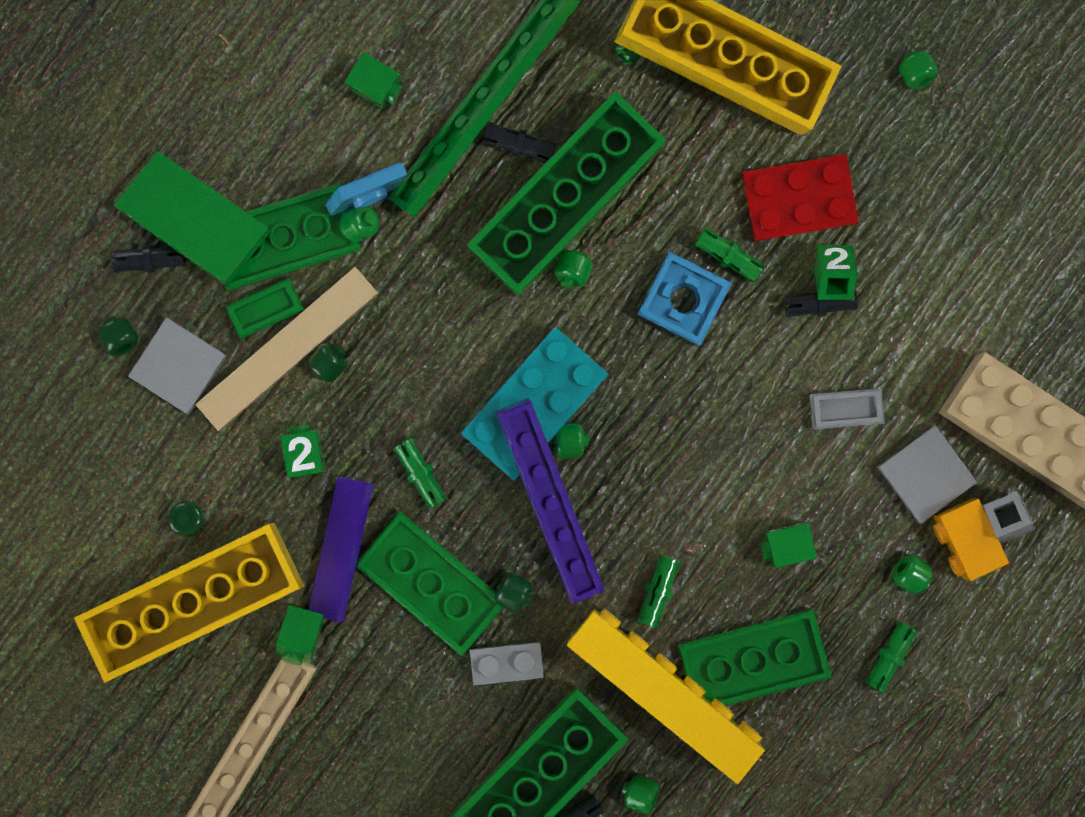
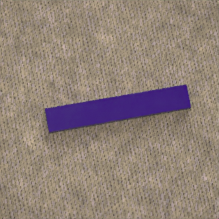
M526 398L496 411V416L569 601L574 605L605 591L531 400Z

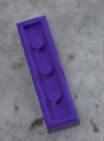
M341 476L337 477L309 611L323 614L324 619L344 622L374 484Z

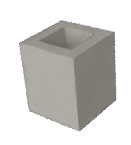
M1018 492L983 505L995 535L1002 543L1036 529Z

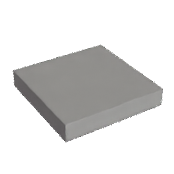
M166 317L128 377L184 413L190 414L227 355Z
M936 425L929 428L877 466L918 524L926 521L977 483Z

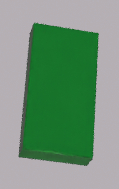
M290 278L225 307L241 340L305 310Z

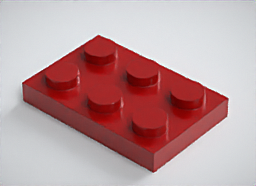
M847 154L742 173L754 242L852 226L859 223Z

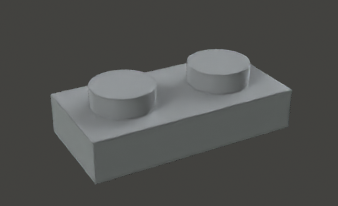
M540 641L470 649L473 686L544 678Z

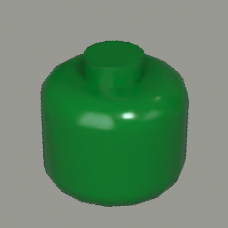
M911 51L904 56V60L899 66V73L910 89L918 90L931 84L937 78L939 69L927 51Z
M353 206L345 210L339 220L340 230L345 238L351 242L364 241L374 236L378 231V215L370 206L357 210Z
M566 250L560 255L554 275L563 287L573 289V287L580 288L587 283L593 263L588 256L581 252Z
M578 423L564 424L554 436L555 455L559 459L580 458L584 454V447H589L588 433H583L582 426Z
M910 554L903 557L896 564L892 578L894 583L907 593L917 594L929 588L933 572L930 565L918 556Z
M641 774L635 775L631 781H626L622 789V794L625 795L624 803L626 807L642 814H649L658 799L660 784L658 781Z

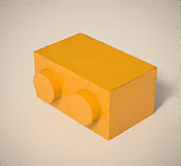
M970 498L933 516L937 523L933 525V530L942 545L947 544L952 555L948 558V561L957 577L962 576L963 580L973 581L1009 564L979 498Z

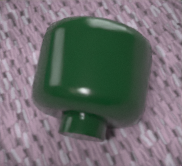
M110 318L104 322L98 332L100 342L105 351L111 356L127 354L138 344V335L131 322L126 318Z
M325 342L309 356L308 364L319 378L327 382H333L348 367V360L345 356L346 351L340 345Z
M192 501L180 502L174 505L168 515V524L171 530L183 537L199 533L206 521L203 508Z
M510 572L496 592L495 601L511 612H518L522 606L527 608L534 597L530 594L532 584L516 573Z

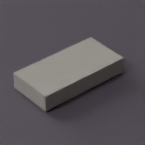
M882 389L810 394L813 429L885 424Z

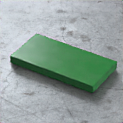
M157 151L114 204L121 213L225 286L231 283L270 233L267 226L159 151Z
M338 183L246 211L249 215L267 226L270 233L231 283L225 286L226 291H233L362 251L360 242H351L345 238L340 230L339 220L344 211L330 216L326 207L327 201L342 184Z
M402 511L395 516L356 563L358 569L461 656L465 654L503 609V606L495 601L496 591Z
M814 609L677 644L685 677L688 675L704 688L705 693L703 697L710 703L716 698L725 706L832 678Z

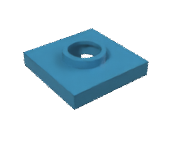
M399 162L337 188L326 204L330 216L353 206L356 210L367 207L388 196L387 193L393 191L408 175L403 163L400 164Z
M669 251L637 315L697 346H701L732 283ZM681 287L689 288L696 296L695 307L686 313L676 311L671 305L672 293Z

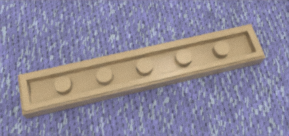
M354 267L195 405L217 431H221L371 302L379 293L360 271Z
M282 659L280 660L186 817H228L318 667L304 662L301 665H293Z

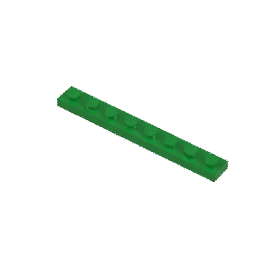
M581 0L539 1L407 172L408 175L387 198L407 214L415 217L419 210L426 205L429 197L439 184L446 179L449 171L459 158L469 149L479 132L490 122L493 114L503 101L510 96L513 88L523 75L533 66L535 60L547 44L554 39L557 31L567 18L574 13Z

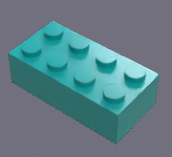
M555 327L461 434L515 481L520 474L495 412L529 398L547 443H549L603 382L608 373Z

